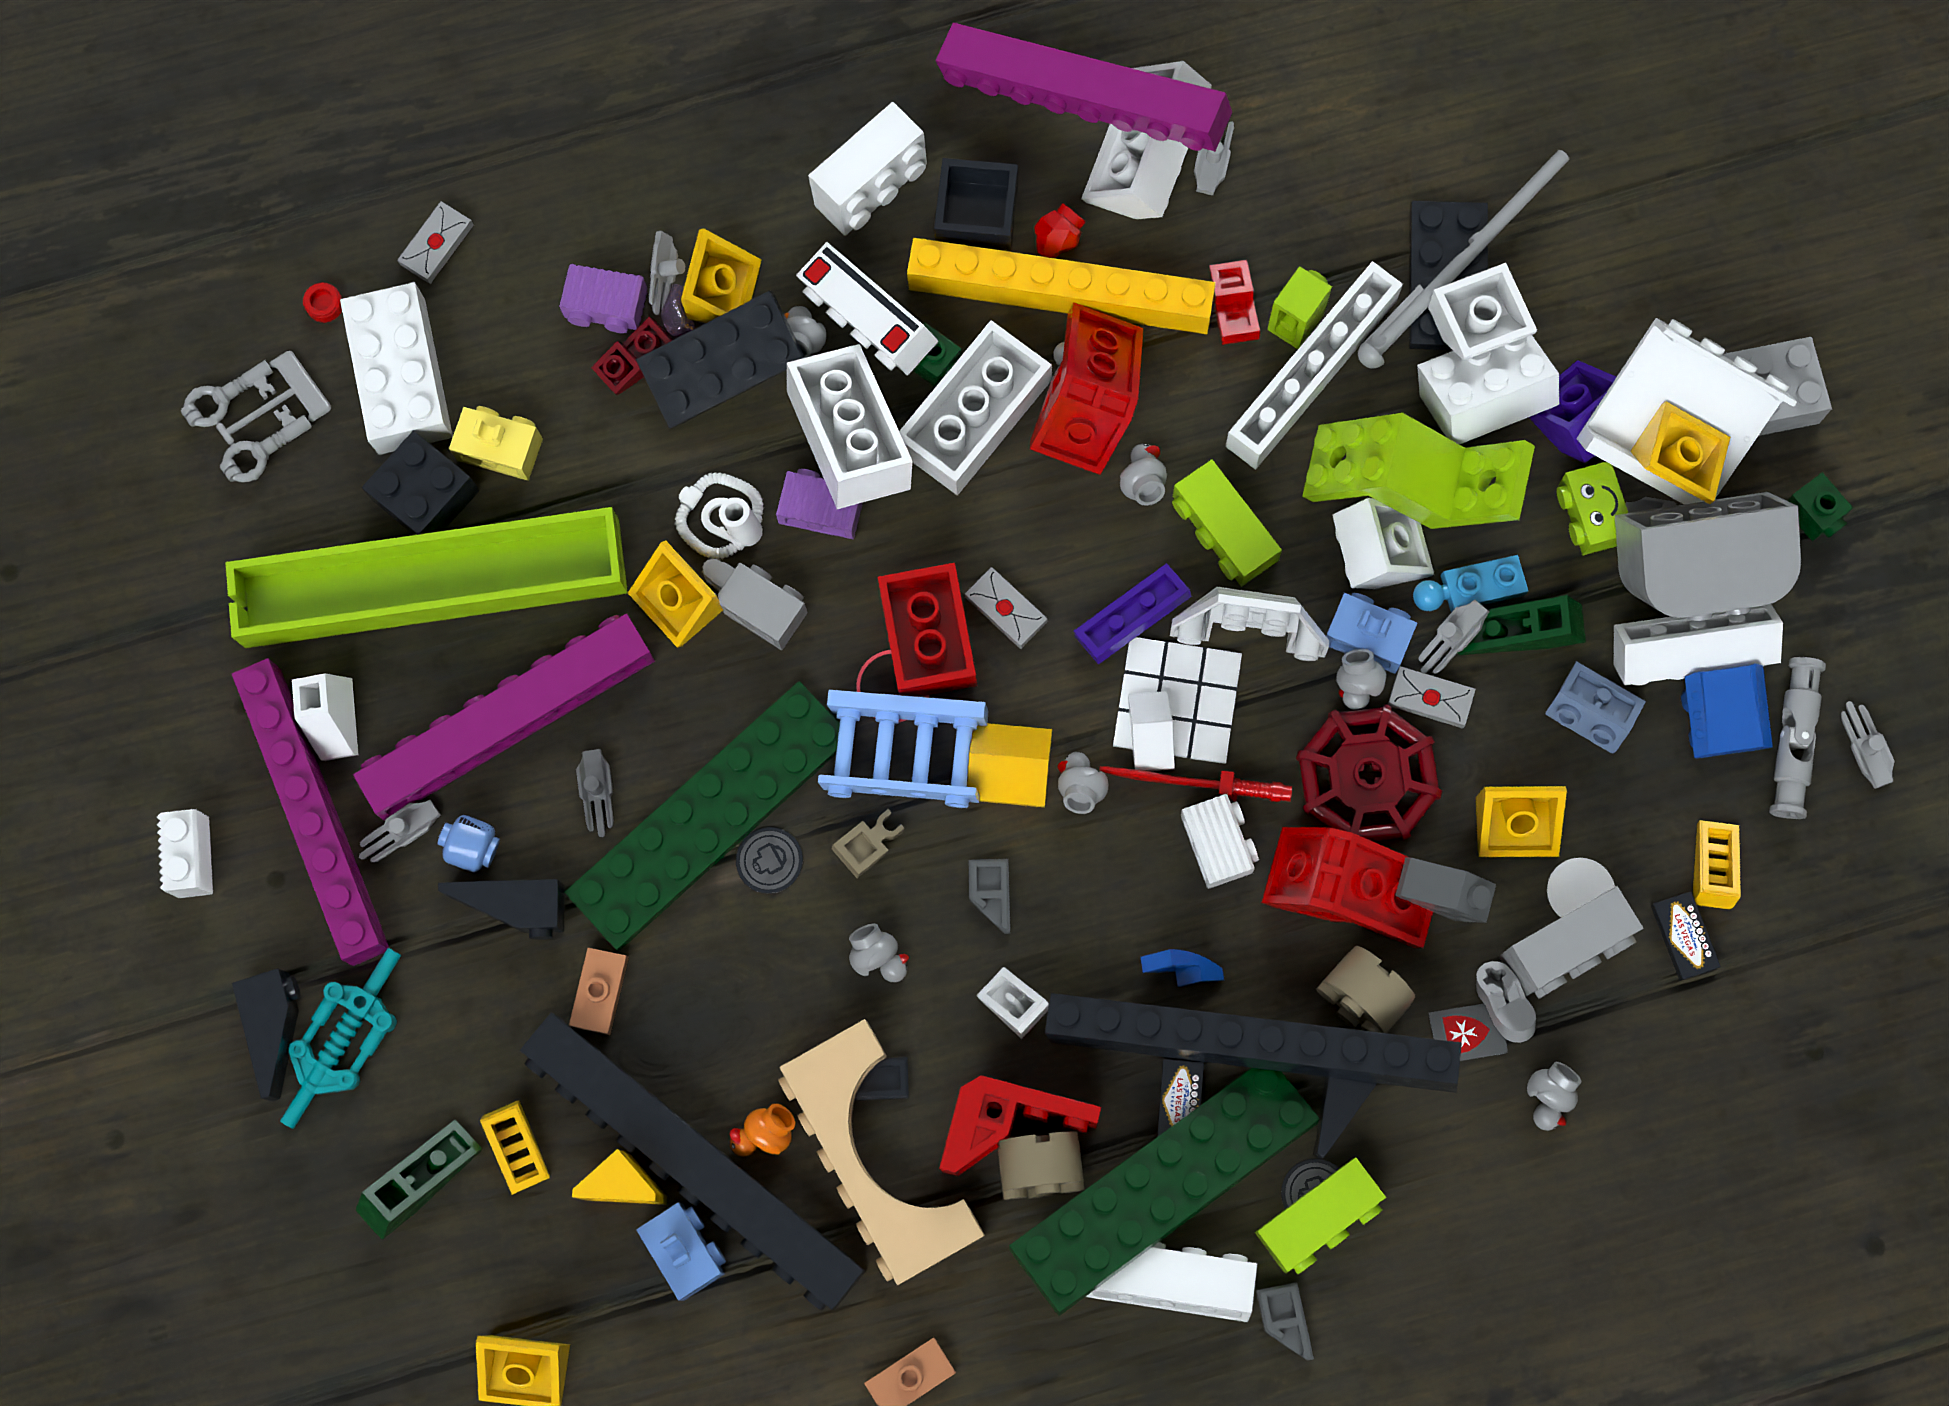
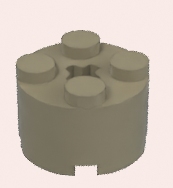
M1354 946L1316 989L1324 999L1340 1007L1336 1014L1351 1028L1355 1029L1360 1024L1363 1031L1388 1033L1411 1006L1415 999V994L1395 971L1392 970L1389 974L1379 965L1382 960L1359 946Z
M1056 1132L1043 1136L1028 1135L1004 1139L998 1142V1158L1004 1200L1026 1197L1029 1199L1053 1196L1052 1193L1061 1192L1062 1194L1085 1190L1077 1132Z

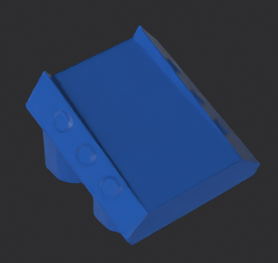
M1755 663L1748 666L1706 672L1699 671L1685 676L1686 688L1681 694L1683 708L1689 713L1691 729L1688 736L1690 745L1693 748L1694 758L1773 747L1763 665Z

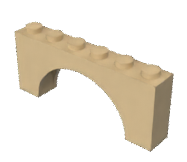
M864 1019L779 1067L784 1077L778 1079L789 1101L796 1098L803 1112L797 1116L807 1135L816 1134L823 1148L818 1150L817 1153L828 1173L835 1169L842 1184L836 1188L848 1209L855 1206L862 1220L857 1222L856 1225L867 1245L874 1242L880 1252L881 1257L876 1259V1263L887 1282L894 1278L896 1284L900 1285L981 1239L985 1234L965 1199L955 1204L938 1208L913 1206L896 1199L883 1190L863 1166L857 1153L852 1133L854 1099L867 1074L877 1063L887 1058L869 1023Z

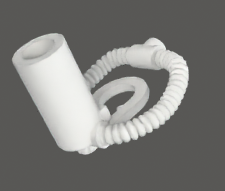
M714 472L713 474H705L696 482L697 484H694V487L686 486L681 490L679 494L681 505L676 513L677 517H675L676 530L681 535V538L687 542V545H690L700 555L712 559H723L729 557V555L732 556L737 550L742 551L745 546L756 544L761 539L762 526L760 523L763 520L761 515L763 514L764 503L759 491H756L753 485L734 476ZM714 483L725 484V486L742 491L752 502V510L740 498H715L704 506L701 513L704 527L710 533L731 542L729 546L726 545L723 548H713L699 541L691 533L686 522L687 515H689L688 512L695 508L703 496L702 492H704L706 487ZM721 506L719 517L727 531L724 527L719 528L710 521L711 512Z

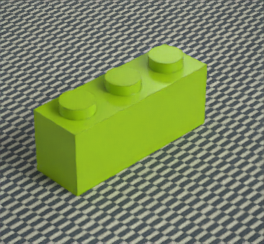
M1212 459L1174 485V500L1172 504L1175 510L1184 520L1189 518L1197 528L1195 531L1196 537L1205 549L1209 550L1212 548L1221 559L1218 561L1219 567L1229 580L1232 581L1235 578L1242 587L1279 561L1282 549Z
M1355 1157L1254 1233L1284 1273L1294 1269L1299 1274L1317 1261L1313 1253L1323 1245L1327 1244L1331 1250L1350 1235L1346 1228L1359 1219L1364 1225L1382 1211L1378 1204L1386 1196Z

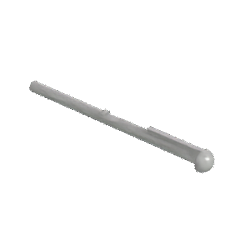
M1558 150L1480 232L1475 233L1468 240L1470 243L1468 248L1457 255L1425 289L1419 284L1365 342L1360 345L1358 357L1365 367L1378 368L1384 364V359L1381 355L1427 309L1434 289L1450 284L1569 161V157L1564 151Z

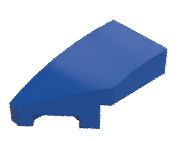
M1169 949L1141 957L1143 973L1176 972L1178 987L1200 982H1219L1224 980L1223 969L1219 965L1189 951Z

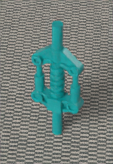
M387 948L363 988L347 986L337 982H330L325 986L323 990L325 997L311 1018L313 1022L303 1038L293 1041L289 1046V1055L298 1082L302 1086L281 1118V1123L294 1129L315 1094L353 1090L359 1085L360 1077L358 1072L368 1056L374 1054L385 1034L393 1031L397 1024L395 1016L388 1012L382 999L378 998L377 994L402 955ZM337 1004H340L349 1009L347 1013L344 1012L341 1016L343 1018L342 1022L338 1021L336 1024V1032H331V1040H326L323 1045L326 1048L320 1050L318 1053L319 1059L317 1060L309 1043L319 1027L325 1025ZM363 1018L366 1019L373 1027L360 1046L361 1052L350 1069L333 1070V1065L337 1066L340 1061L338 1057L343 1056L346 1052L344 1047H349L352 1041L349 1039L357 1034L356 1028L362 1026L363 1022L361 1020Z

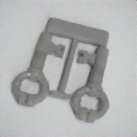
M286 351L272 360L269 365L264 360L223 387L201 386L194 388L185 399L181 413L192 427L217 425L216 428L226 442L231 445L223 456L220 469L230 482H250L258 479L263 473L270 454L311 429L310 422H314L331 410V405L292 351ZM270 367L277 368L291 388L226 429L220 421L227 413L230 400L238 396L239 393L244 392V390L253 385L259 389V393L264 400L268 398V392H271L272 395L277 393L271 383L268 384L266 378L273 373ZM296 394L309 413L308 420L305 415L295 419V417L291 416L288 407L284 405L282 406L283 411L281 413L278 410L273 412L277 419L282 421L283 428L271 437L269 436L262 442L239 441L234 443V439L231 434ZM203 395H212L215 403L219 405L217 412L208 418H203L194 405L196 399H200ZM241 450H250L253 457L258 461L256 467L248 473H242L232 459Z

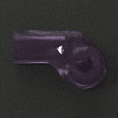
M678 284L672 285L661 310L662 321L668 333L674 337H680L695 328L693 321L686 319V315L682 310L681 297L684 287Z

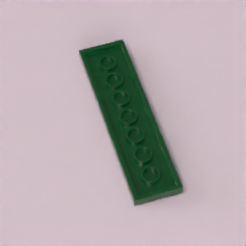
M798 681L564 893L619 952L836 755L840 723Z
M1251 1068L1010 1244L1009 1250L1057 1315L1060 1316L1316 1126L1320 1118L1281 1071Z

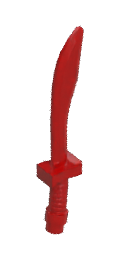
M1100 766L1099 768L1102 772L1129 779L1219 789V794H1227L1230 801H1236L1237 795L1268 798L1274 802H1280L1281 800L1290 802L1292 795V786L1274 781L1269 784L1235 778L1234 772L1221 771V779L1216 781L1118 767Z

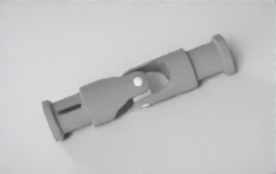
M1794 657L1789 659L1788 665L1792 669L1790 689L1785 691L1782 711L1783 728L1780 733L1774 772V781L1777 782L1775 804L1770 806L1769 812L1781 818L1804 819L1807 817V811L1803 808L1806 786L1811 784L1816 741L1814 731L1820 715L1822 699L1821 694L1818 693L1820 674L1825 671L1826 664L1822 660L1815 658ZM1797 748L1804 749L1801 760L1796 759L1792 755L1791 750Z

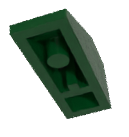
M1565 595L1488 609L1489 614L1485 618L1482 629L1464 650L1457 652V654L1468 655L1540 650L1585 643L1582 604Z
M455 1119L361 1193L355 1211L383 1240L424 1206L478 1155L482 1148Z

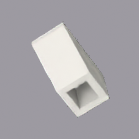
M319 674L293 679L295 720L320 760L327 761L358 755L352 678Z

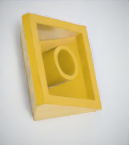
M704 228L699 229L681 297L687 318L708 323L750 301L762 259Z
M1666 401L1661 404L1630 452L1644 469L1711 504L1715 501L1731 437Z
M666 540L659 544L628 591L632 599L677 648L683 646L723 611L717 595Z
M987 723V726L977 725V730H974L972 733L969 751L967 787L977 789L980 795L979 801L1045 807L1052 729Z
M1566 786L1484 787L1476 796L1479 857H1559L1567 794Z
M619 1149L613 1152L575 1186L572 1192L573 1198L586 1201L666 1205L667 1196L633 1156Z
M493 1335L477 1336L476 1359L479 1401L521 1406H561L570 1345Z

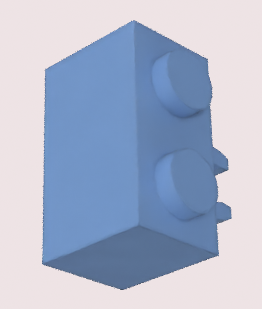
M1344 593L1326 635L1329 640V647L1345 654L1355 649L1370 650L1373 652L1374 660L1379 662L1384 670L1396 674L1417 622L1410 620L1411 616L1400 609L1389 608L1385 610L1373 605L1374 601L1363 594L1352 593L1351 596Z
M682 1203L675 1204L636 1229L678 1301L686 1300L725 1275L721 1265L726 1262L716 1243L712 1241L707 1244L700 1230L705 1225L695 1208L691 1206L686 1209Z

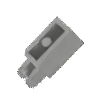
M711 558L707 560L704 566H702V573L707 580V584L710 587L713 586L719 592V602L724 614L778 649L783 650L808 613L805 603L802 602L804 597L788 585H784L781 589L770 582L772 579L771 575L754 564L751 568H748L739 563L736 569H734L727 563L721 562L720 559Z

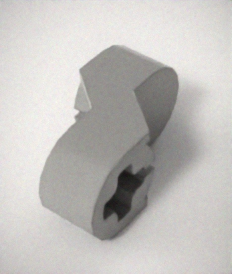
M1498 961L1484 963L1479 967L1476 974V992L1486 1005L1494 1026L1505 1039L1511 1042L1521 1043L1527 1041L1535 1032L1536 1012L1526 999L1518 978L1504 963Z

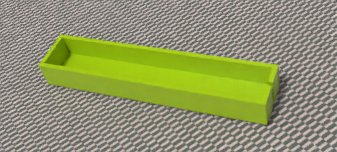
M612 507L225 562L228 596L235 601L234 603H229L231 637L244 648L628 594L620 524Z

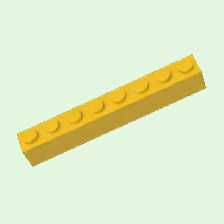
M913 238L907 270L909 290L1067 314L1073 302L1128 323L1201 334L1208 333L1216 283Z

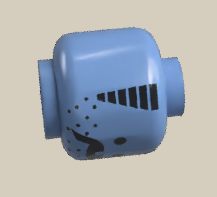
M461 815L455 820L453 825L445 823L437 845L444 847L442 856L445 862L476 873L483 866L490 867L500 839L495 837V829L492 825L467 815Z

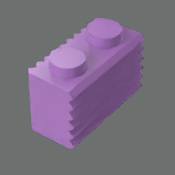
M570 264L559 307L564 317L568 318V322L576 326L588 327L593 322L604 324V327L609 331L626 333L627 329L636 330L639 327L648 288L644 278L640 275H628L617 271H605L603 269Z
M798 469L797 473L791 471L786 473L776 516L779 524L854 540L862 503L837 509L826 482L823 478H820V474L808 469Z

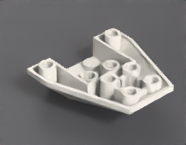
M1222 587L1214 588L1173 618L1170 636L1178 637V642L1189 645L1201 644V641H1209L1213 622L1222 623V628L1231 631H1244L1245 627L1262 629L1261 632L1263 634L1275 637L1285 636L1286 632H1288L1286 652L1295 653V658L1305 661H1316L1318 657H1325L1329 647L1328 638L1295 597Z

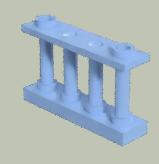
M829 690L827 706L833 714H837V718L840 719L834 776L820 774L818 776V783L823 790H828V795L850 798L852 792L937 799L945 800V805L956 808H967L969 802L979 803L980 795L976 788L967 787L972 731L977 730V725L987 726L989 711L985 702ZM860 716L876 717L875 721L879 722L873 779L849 777L856 721H860ZM899 719L914 720V724L918 726L912 782L888 780L894 726L899 723ZM938 722L953 723V728L957 729L951 786L927 784L933 728L938 727Z

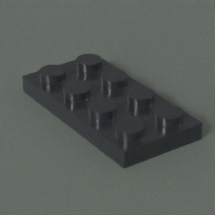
M1411 202L1409 295L1419 284L1425 289L1457 255L1469 247L1470 243L1468 240L1488 224V203ZM1488 245L1451 283L1488 270ZM1427 307L1409 326V349L1452 350L1443 341Z
M768 291L641 356L636 361L669 428H675L787 371V362L803 359L805 356L773 291Z

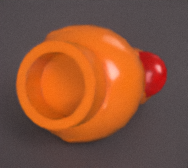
M772 1104L768 1109H756L750 1112L745 1119L744 1128H733L730 1130L731 1150L741 1157L751 1155L757 1147L770 1154H780L791 1143V1131L795 1127V1119L792 1113L780 1104Z

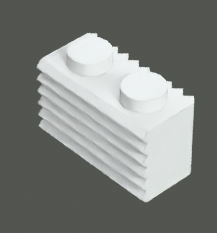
M1223 794L1182 809L1181 819L1208 889L1254 872L1255 867L1253 863L1259 861L1258 854L1252 839L1244 840L1239 826L1245 824L1237 801L1230 803L1228 795Z
M196 809L160 813L157 816L160 820L157 826L161 828L157 832L161 836L158 840L161 843L158 849L162 851L159 855L162 859L159 865L163 867L159 871L163 875L160 878V881L163 882L160 888L177 898L213 894L209 817Z

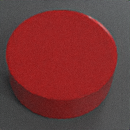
M321 282L307 289L303 297V306L312 319L325 323L333 321L341 314L342 306L340 299L343 298L336 287L329 283Z

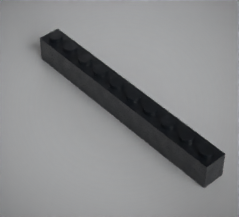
M1051 993L1045 1034L1050 1042L1056 1044L1457 1093L1462 1042Z
M550 1013L520 1049L528 1057L524 1064L542 1079L546 1074H549L559 1083L555 1090L572 1104L579 1099L589 1108L585 1115L603 1130L608 1124L620 1133L616 1139L619 1144L633 1155L638 1150L651 1159L647 1167L666 1181L669 1176L673 1177L682 1185L678 1192L696 1207L700 1202H703L713 1211L709 1218L727 1233L732 1227L745 1237L740 1243L744 1248L758 1259L763 1253L776 1263L772 1271L789 1285L794 1280L798 1281L807 1289L803 1296L819 1310L823 1311L826 1306L831 1310H836L866 1272L865 1269L555 1014Z

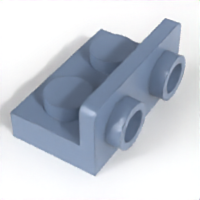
M1576 661L1558 694L1548 707L1546 715L1610 753H1615L1630 733L1646 701Z

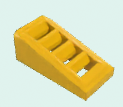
M1699 820L1697 823L1693 897L1696 905L1732 909L1740 899L1739 825ZM1708 838L1728 840V845L1708 843ZM1709 854L1727 856V859L1709 858ZM1709 870L1726 872L1725 876L1709 874Z
M519 1100L481 1117L480 1122L511 1194L550 1178ZM512 1117L515 1118L516 1124L497 1132L496 1124ZM521 1132L523 1139L503 1147L501 1140ZM526 1147L528 1148L530 1154L509 1163L508 1155ZM534 1162L535 1170L515 1178L514 1170Z

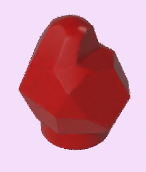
M1062 203L1057 210L1042 216L1034 226L1037 238V252L1042 257L1056 258L1063 252L1077 248L1082 233L1080 229L1086 221L1066 204Z

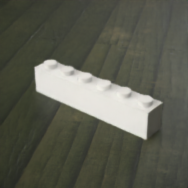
M1372 261L1228 432L1226 447L1256 470L1397 302L1403 284Z

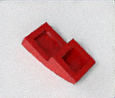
M1247 260L1209 265L1211 282H1216L1213 299L1222 345L1260 339V328L1253 301L1254 290Z

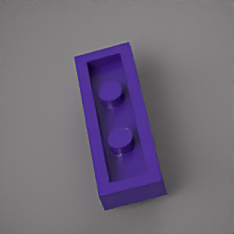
M1166 563L1073 631L1075 638L1099 665L1192 597L1190 589Z

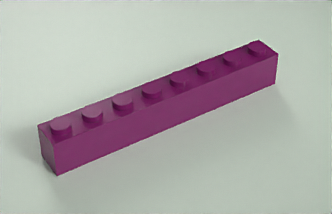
M954 22L935 60L944 79L953 86H971L990 96L1001 94L1011 97L1014 101L1023 105H1029L1030 103L1042 105L1057 114H1063L1064 112L1076 114L1083 120L1091 123H1097L1098 121L1106 122L1124 132L1136 130L1147 133L1151 138L1158 141L1169 139L1181 142L1187 148L1200 151L1202 148L1216 151L1232 114V109L1225 92Z
M627 613L621 617L614 615L607 618L599 625V630L587 637L580 635L573 638L565 645L566 649L555 656L546 655L539 658L531 665L532 669L521 676L512 675L505 678L497 685L498 689L489 695H478L471 698L463 705V710L451 717L450 715L439 717L429 725L430 729L417 737L416 735H411L400 740L395 745L396 749L383 757L377 755L366 760L361 765V770L353 774L374 813L385 821L407 804L417 803L655 662Z
M267 658L232 673L341 960L355 966L385 953L389 945L310 742L295 720L293 698L281 668Z

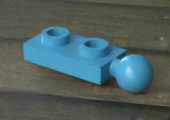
M1515 555L1443 571L1440 575L1443 585L1432 580L1422 581L1414 589L1413 600L1416 606L1424 611H1434L1442 605L1444 600H1448L1450 611L1452 612L1456 607L1467 605L1474 599L1481 605L1525 596L1529 591L1519 557Z

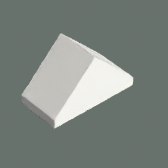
M1167 691L1128 694L1135 770L1148 772L1173 770V721Z
M1005 967L977 994V997L1021 1039L1049 1009V1003Z

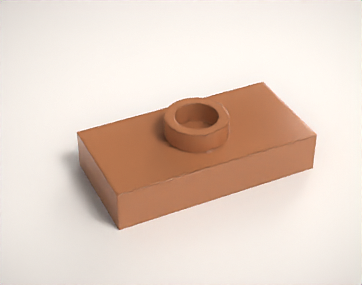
M587 948L569 1023L570 1027L606 1035L611 1034L629 957Z
M933 1337L864 1384L878 1406H907L954 1375L956 1371L935 1337Z

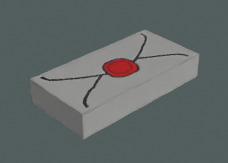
M441 201L397 261L402 267L431 284L474 224L469 218Z
M992 567L965 593V598L1020 649L1048 622V619Z
M1399 666L1388 705L1464 728L1476 689Z

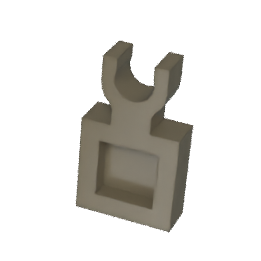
M889 809L878 817L872 829L862 821L834 843L831 848L856 878L861 876L888 853L889 850L884 846L883 842L894 840L905 829L902 824L894 831H888L884 828L883 822L890 818L892 814Z

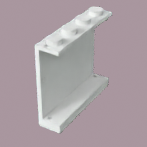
M1655 318L1576 439L1586 451L1684 505L1704 502L1644 469L1630 452L1661 404L1667 401L1731 437L1716 493L1717 497L1780 403L1784 401L1794 407L1797 401L1787 393L1790 386L1777 377L1769 374L1765 380L1755 374L1758 368L1747 360L1737 356L1732 361L1723 356L1722 354L1725 349L1712 340L1704 338L1700 343L1689 337L1693 331L1680 322L1672 319L1668 325Z

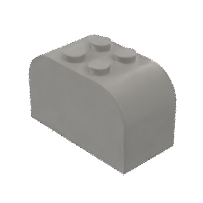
M1769 492L1717 499L1711 504L1697 502L1615 515L1618 568L1622 583L1631 594L1671 617L1703 621L1711 619L1712 613L1725 611L1730 615L1749 613L1750 607L1768 605L1783 598L1793 588L1800 573L1801 553L1798 505Z

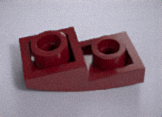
M648 317L624 343L617 341L591 368L614 394L619 395L644 377L636 359L673 340L654 319Z

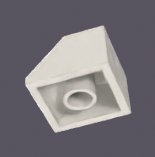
M1506 263L1434 289L1428 307L1443 341L1463 360L1537 332L1536 326Z
M1367 498L1332 515L1336 527V538L1340 543L1345 561V573L1350 581L1351 588L1378 589L1434 575L1421 523L1373 498Z

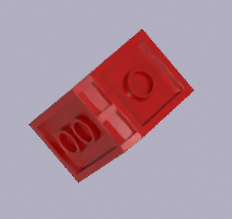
M1073 302L1067 315L1063 361L1050 383L1030 440V450L1101 475L1129 426L1138 402L1144 328Z
M1282 827L1261 903L1328 921L1355 923L1413 948H1424L1433 914L1428 909L1395 896L1405 857L1408 856L1357 834L1335 828Z
M981 1075L960 1088L939 1169L942 1173L958 1177L996 1150L998 1142L1010 1138L1018 1108L1024 1110L1023 1117L1047 1123L1048 1116L1064 1120L1063 1128L1086 1133L1088 1127L1096 1129L1101 1107ZM991 1107L1002 1110V1113L997 1118H991L987 1115V1111Z

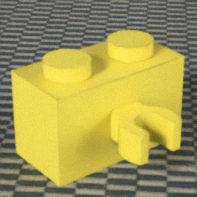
M477 406L476 410L463 407L449 450L457 461L529 481L543 438L535 424L526 418L513 416L512 420L499 417V413L487 407Z

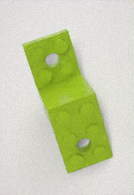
M1404 413L1322 424L1318 426L1317 435L1314 440V448L1302 497L1312 502L1370 496L1430 529L1516 521L1520 519L1535 446L1526 440L1465 448ZM1496 477L1495 483L1489 486L1491 480Z

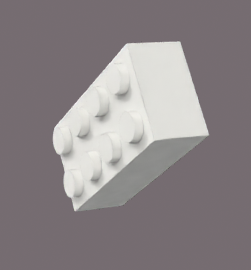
M415 282L340 299L367 439L376 452L381 455L395 451L413 430L428 443L453 438L426 302Z
M991 320L899 431L913 463L958 496L1051 382L1052 364Z
M860 344L787 362L788 396L836 508L841 509L910 490L913 461Z

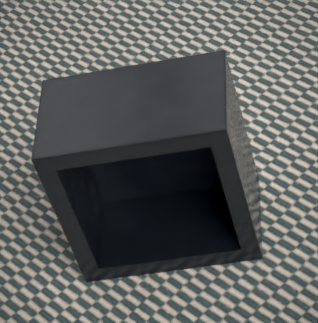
M942 158L934 226L935 241L1011 252L1018 192V165Z
M414 430L361 487L374 503L413 535L444 531L480 491L470 476Z

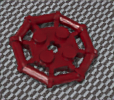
M1387 704L1380 708L1338 712L1335 709L1329 712L1328 719L1303 750L1297 752L1296 760L1300 763L1305 799L1304 811L1306 814L1311 813L1329 828L1351 832L1371 841L1399 838L1405 841L1411 837L1410 832L1435 800L1441 799L1443 792L1438 786L1433 752L1435 741L1432 736H1425L1392 711V706ZM1378 723L1376 733L1352 735L1348 728L1349 726ZM1387 726L1412 746L1406 749L1401 748L1399 745L1398 747L1395 746L1385 736ZM1338 732L1344 741L1341 747L1332 757L1320 755L1322 750ZM1418 754L1422 783L1411 780L1408 758ZM1371 764L1372 770L1380 772V777L1374 779V784H1367L1365 779H1360L1358 773L1363 772L1364 765ZM1317 765L1328 768L1331 790L1322 795L1319 792ZM1407 791L1418 793L1419 796L1401 817L1395 807ZM1333 799L1339 801L1344 808L1354 813L1352 824L1348 823L1325 804ZM1386 813L1392 823L1360 827L1363 815Z

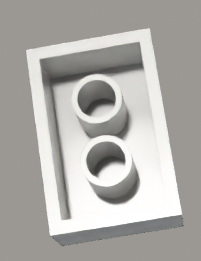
M891 102L808 175L815 207L844 236L852 229L858 230L862 228L877 207L889 204L896 197L898 189L908 180L910 182L916 180L924 172L927 164L924 132L894 102Z
M1532 335L1467 360H1463L1454 351H1451L1417 365L1421 399L1445 436L1458 444L1559 405V373Z

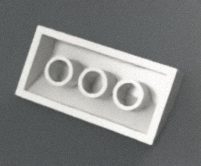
M1184 61L1132 68L1210 89L1212 86ZM1110 124L1081 199L1088 204L1133 219L1162 217L1168 206L1171 192L1180 174L1188 148L1181 142L1169 139L1158 141L1151 138L1147 133L1136 130L1124 132Z

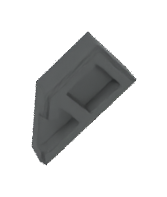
M1008 859L969 860L970 902L1004 934H1010Z
M1297 1282L1256 1290L1264 1331L1305 1360H1313L1314 1357Z

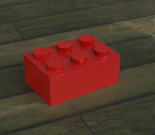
M955 563L879 576L878 583L899 695L920 697L977 686Z

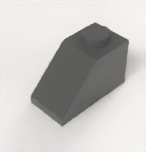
M1405 857L1395 896L1453 921L1486 923L1496 884L1467 871Z

